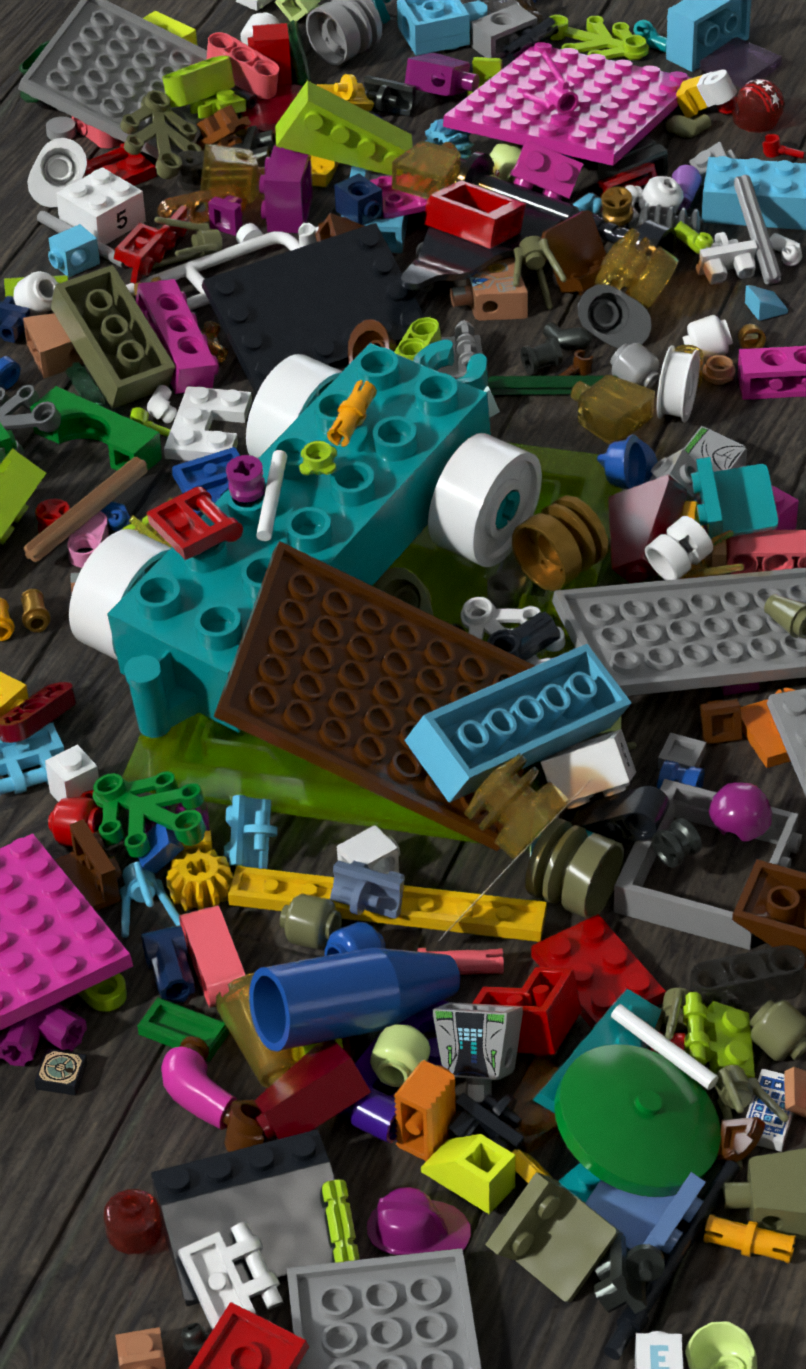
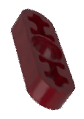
M58 682L45 686L26 699L25 702L0 717L1 741L12 743L25 740L76 704L73 685L69 682Z

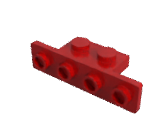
M182 205L170 219L189 222V219H186L188 207ZM139 222L115 248L113 259L133 268L130 282L138 283L144 276H149L155 263L162 261L165 252L168 249H173L177 239L180 236L183 237L187 229L164 224L159 230Z

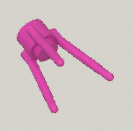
M544 51L542 56L557 79L558 84L550 89L548 100L528 92H524L523 97L546 107L550 112L557 109L562 114H569L579 106V98L569 88V83L563 78L548 52Z

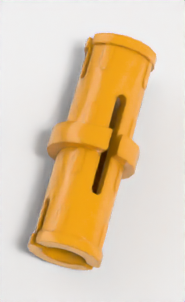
M363 380L357 381L348 399L343 401L337 409V412H339L338 417L327 432L329 441L334 445L339 446L342 440L341 446H347L357 426L364 423L367 414H365L366 410L377 394L375 386L369 381H365L363 387Z
M710 1214L705 1228L707 1233L704 1234L703 1240L705 1243L710 1242L741 1250V1255L751 1257L753 1253L790 1264L796 1235H787L759 1228L758 1223L753 1221L743 1224Z

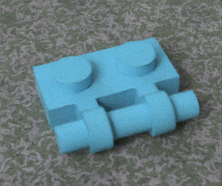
M53 722L22 741L7 743L0 739V776L6 774L9 776L0 779V795L13 791L15 794L26 792L27 787L43 782L48 784L45 760L64 751V746ZM41 765V768L34 769L22 773L21 771L26 768Z

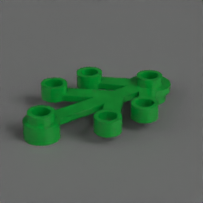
M169 771L161 772L154 777L127 782L119 774L111 773L100 777L94 783L93 799L97 806L103 808V821L98 831L105 844H117L125 836L123 827L118 820L120 806L129 810L128 836L125 838L124 844L131 857H142L151 849L150 842L145 833V818L174 831L176 839L184 845L193 846L203 840L206 826L200 812L185 810L175 814L162 808L182 803L186 809L199 807L205 798L198 784L190 783L178 789L176 778ZM155 790L157 793L143 797L136 796L137 794Z

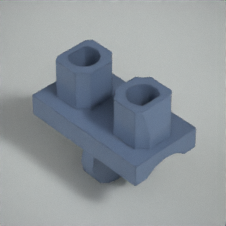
M339 860L334 864V883L330 900L350 905V912L361 915L364 910L394 919L400 915L405 881L403 874L393 871L386 874L371 870L367 864L355 860L351 864Z

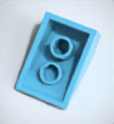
M683 0L670 7L667 15L666 59L693 72L749 39L751 0Z

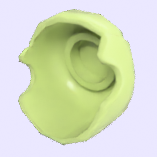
M729 1321L710 1322L699 1328L686 1346L685 1354L689 1369H757V1355L749 1335L745 1330Z

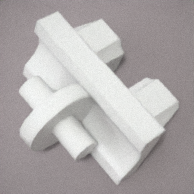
M724 232L716 233L715 243H713L711 248L700 249L699 264H696L698 275L705 274L711 285L725 281L728 274L727 270L735 269L740 279L752 277L756 268L754 257L757 245L755 240L738 243L737 239L728 240Z

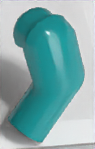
M647 20L636 22L633 28L635 35L644 37L650 48L666 53L667 38L660 36L651 22Z

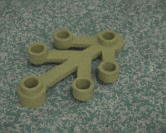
M152 90L142 98L140 109L132 114H125L123 116L120 128L123 132L131 134L126 138L124 149L132 155L140 154L143 145L152 138H156L159 154L155 165L157 174L161 178L169 180L178 175L182 165L181 158L171 152L169 140L183 150L181 154L183 159L191 163L199 160L202 149L199 145L192 143L197 134V127L192 123L186 122L170 110V99L165 93ZM152 117V124L136 133L140 122ZM165 120L179 129L178 132L167 125Z

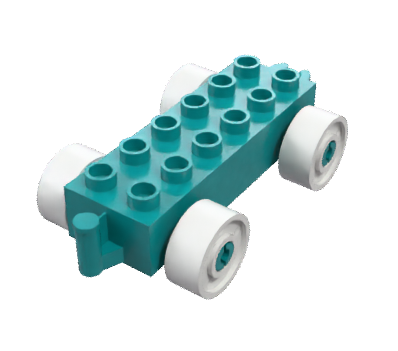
M447 339L429 344L417 353L413 361L396 354L388 348L370 343L343 371L303 354L289 356L270 372L261 385L252 404L246 428L247 450L249 455L258 458L262 462L265 485H267L273 452L282 450L287 454L272 536L269 541H261L256 536L265 493L261 498L246 503L233 499L228 489L215 504L228 517H233L242 524V536L235 542L223 541L188 560H185L173 547L162 544L132 529L117 531L97 546L85 562L74 585L69 606L70 627L77 640L118 660L120 673L125 675L130 687L139 730L144 736L149 738L164 736L170 731L171 727L197 713L238 733L241 731L215 718L214 714L273 551L279 541L371 586L427 525L430 537L435 545L483 567H492L500 563L512 552V533L515 527L533 516L541 489L542 470L539 459L534 454L491 436L488 393L484 391L488 385L487 358L484 354L478 353L471 356L467 365V372L463 377L457 379L449 374L437 371L440 368L454 364L453 343ZM363 380L362 387L365 381H369L375 386L377 394L366 410L365 414H367L364 423L357 426L347 446H341L342 440L339 446L334 445L329 441L327 432L338 417L339 412H337V409L343 401L348 399L357 381ZM313 441H324L330 446L335 447L337 450V456L333 462L336 464L335 472L329 475L302 474L299 469L300 464L303 463L301 450ZM204 514L202 515L201 519L209 527L214 525L210 519Z

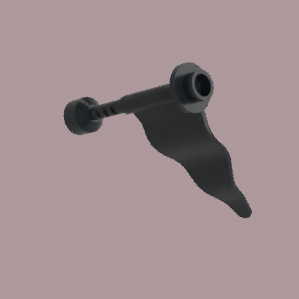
M477 151L468 159L459 158L454 162L449 171L447 187L463 180L526 203L521 233L489 249L429 227L418 258L402 274L400 284L407 289L418 290L437 281H454L469 278L498 259L515 257L514 249L519 247L520 242L524 238L529 236L541 237L542 233L581 211L574 205L492 176L493 161L487 153ZM594 217L602 240L610 243L614 242L616 245L625 248L632 268L653 276H659L663 273L672 258L676 245V232L673 228L647 220L630 230L624 227L620 228L611 222L606 223L605 220Z

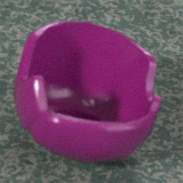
M730 783L723 786L713 796L709 808L710 818L721 834L725 835L727 832H732L741 841H750L762 836L772 824L773 813L769 800L760 788L751 783Z

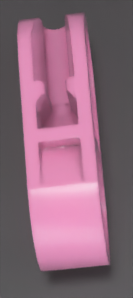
M103 512L97 513L69 536L67 543L69 561L74 566L83 568L92 552L108 537L107 516ZM82 548L93 549L92 551L87 553L76 552L77 550Z

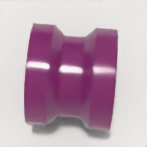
M242 455L233 458L227 464L226 475L229 481V492L233 499L247 503L261 498L265 493L266 485L263 477V466L258 458L251 455Z

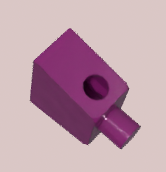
M433 52L408 58L405 83L415 85L418 91L444 96H453L466 90L474 92L479 86L480 79L478 74L469 73V62Z

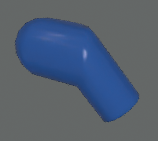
M111 502L101 510L107 516V521L112 530L120 531L125 526L130 525L131 518L124 504Z

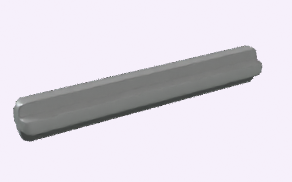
M748 175L737 176L734 179V187L750 238L755 240L757 245L756 257L764 283L767 285L779 283L781 281V273L751 178Z

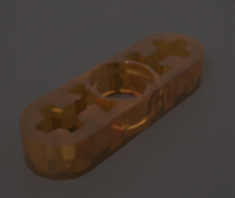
M230 184L167 198L159 204L157 213L159 217L171 218L169 217L171 211L178 210L183 205L188 207L189 211L186 219H189L191 223L200 224L210 221L209 207L203 212L195 211V207L200 202H209L214 197L224 199L232 195L242 199L240 204L241 212H243L247 205V200L237 185Z

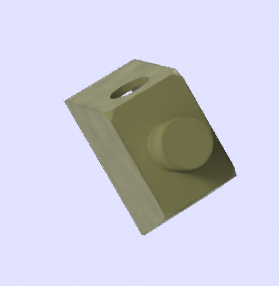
M806 1148L754 1156L749 1159L747 1182L723 1183L724 1209L749 1208L750 1221L757 1222L759 1228L787 1235H796V1239L806 1240Z

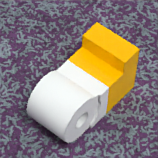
M722 69L683 81L676 93V96H678L677 103L685 117L690 118L695 116L699 110L729 101L736 95L737 90L727 71Z

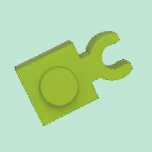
M219 90L215 95L205 98V100L190 104V113H198V118L200 119L208 118L215 112L232 105L235 113L246 111V100L234 94L232 90Z

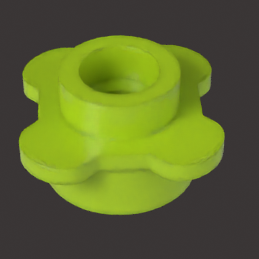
M324 441L308 443L301 450L303 463L299 466L300 472L304 475L332 474L336 470V464L333 463L334 458L337 456L336 448Z

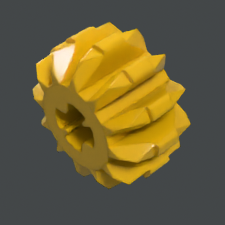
M198 847L196 853L190 854L183 851L181 859H172L170 870L167 871L166 882L174 904H182L185 912L194 907L202 910L205 907L219 905V901H228V892L233 879V873L225 856L218 857L215 849L203 853Z

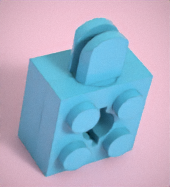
M397 0L398 28L416 56L446 49L454 50L461 46L470 45L471 22L487 16L488 13L487 5L481 1L462 4L460 0Z

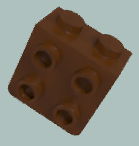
M589 210L581 211L542 233L541 238L548 240L550 250L567 277V281L562 282L553 269L561 292H578L579 295H583L589 288L601 281L608 282L620 276L619 271L630 266L626 254H606L593 215Z
M84 819L70 824L74 852L54 859L55 862L95 911L119 902L120 896L117 879L121 878L122 875L115 857H108L106 855L105 845L100 834L97 831L92 833Z

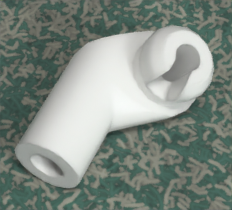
M777 233L770 237L773 249L781 252L784 264L795 266L801 261L802 251L800 243Z
M159 385L147 404V410L154 418H161L163 422L170 423L176 416L177 409L169 405L170 401L168 400L172 393L167 386Z

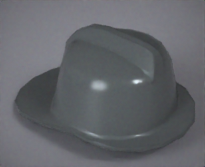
M607 284L595 285L589 288L580 298L578 317L582 326L607 344L619 348L625 343L629 345L632 343L643 344L648 338L651 331V317L647 309L640 302L619 289Z

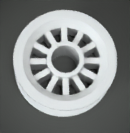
M672 345L669 347L663 362L658 386V418L661 419L666 414L681 417L684 423L688 421L693 408L699 379V350L696 349L693 354L675 351V347Z

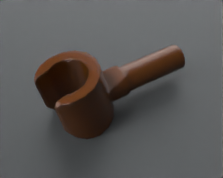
M577 350L574 353L573 365L558 376L590 374L594 356L585 358V351Z

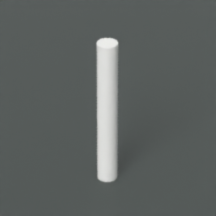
M276 450L272 455L256 534L257 538L261 541H269L272 536L287 461V454L282 450Z
M619 1004L613 1010L611 1018L708 1090L715 1086L719 1077L680 1047L666 1039L665 1036L622 1004Z

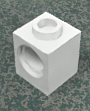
M376 825L337 845L339 861L351 864L355 860L367 864L371 870L386 874L393 871L399 873V846L393 837L386 836Z

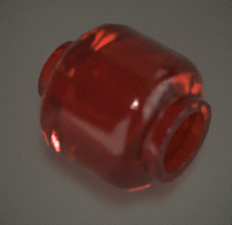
M126 1189L116 1193L108 1200L104 1207L103 1220L107 1239L113 1248L125 1254H140L150 1250L157 1244L162 1233L160 1207L156 1199L149 1192L140 1189Z

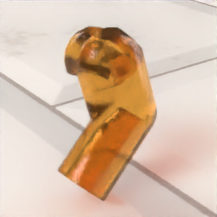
M206 321L200 332L206 335L211 354L216 356L218 362H222L228 355V349L218 343L220 338L218 334L221 331V327L216 322Z

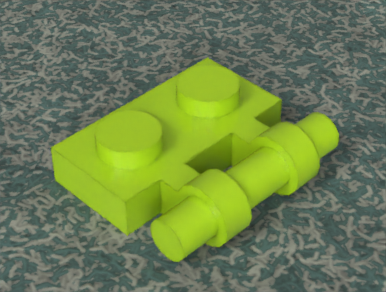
M698 992L688 993L685 996L686 1005L682 1008L683 1023L688 1029V1034L684 1038L685 1052L702 1065H705L708 1061L710 1071L714 1074L725 1066L738 1065L743 1068L748 1078H755L749 1013L715 1001L706 1008L702 1004L701 994Z

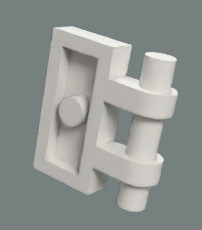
M247 1221L231 1228L237 1243L226 1247L220 1232H217L178 1250V1255L212 1330L230 1302L254 1314L256 1312L250 1301V1298L261 1295L267 1310L283 1303L277 1286L280 1285L274 1271L269 1272L260 1252L263 1249L262 1243L258 1235L253 1236ZM240 1259H245L253 1277V1280L244 1284L233 1263Z

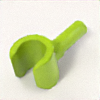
M140 407L132 409L130 414L131 420L160 432V435L169 436L171 429L148 421L149 414L145 409Z

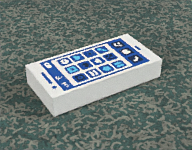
M761 1069L758 1082L762 1089L789 1116V1120L787 1122L781 1121L756 1095L752 1097L746 1118L759 1117L766 1123L762 1137L756 1146L782 1152L794 1113L785 1110L784 1074Z

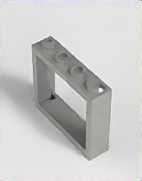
M664 779L660 790L667 795L670 805L657 831L662 829L668 830L674 817L717 828L709 814L711 800L717 792ZM771 807L773 813L772 824L762 836L755 839L777 844L769 863L790 868L791 858L789 856L791 853L797 854L802 840V834L797 833L798 814ZM652 837L634 843L614 886V913L748 950L751 949L756 936L732 920V911L642 887L657 854L652 845Z

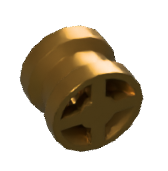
M612 187L602 194V214L606 223L611 222L618 226H623L633 219L632 194L628 189Z

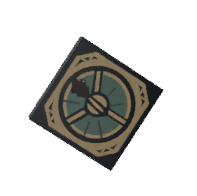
M46 1049L34 1080L36 1090L76 1096L88 1064L86 1054Z

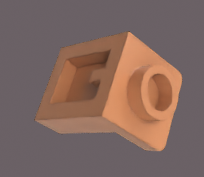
M160 1327L115 1335L120 1369H166Z

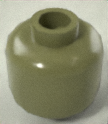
M299 894L293 898L290 905H285L280 914V927L285 929V936L290 943L317 950L324 949L327 946L329 936L336 930L341 929L342 915L337 911L333 901L306 894Z
M770 1000L751 1019L749 1024L753 1027L751 1031L752 1041L776 1062L784 1061L789 1056L796 1061L806 1052V1017L788 1001L781 1000L774 1003Z

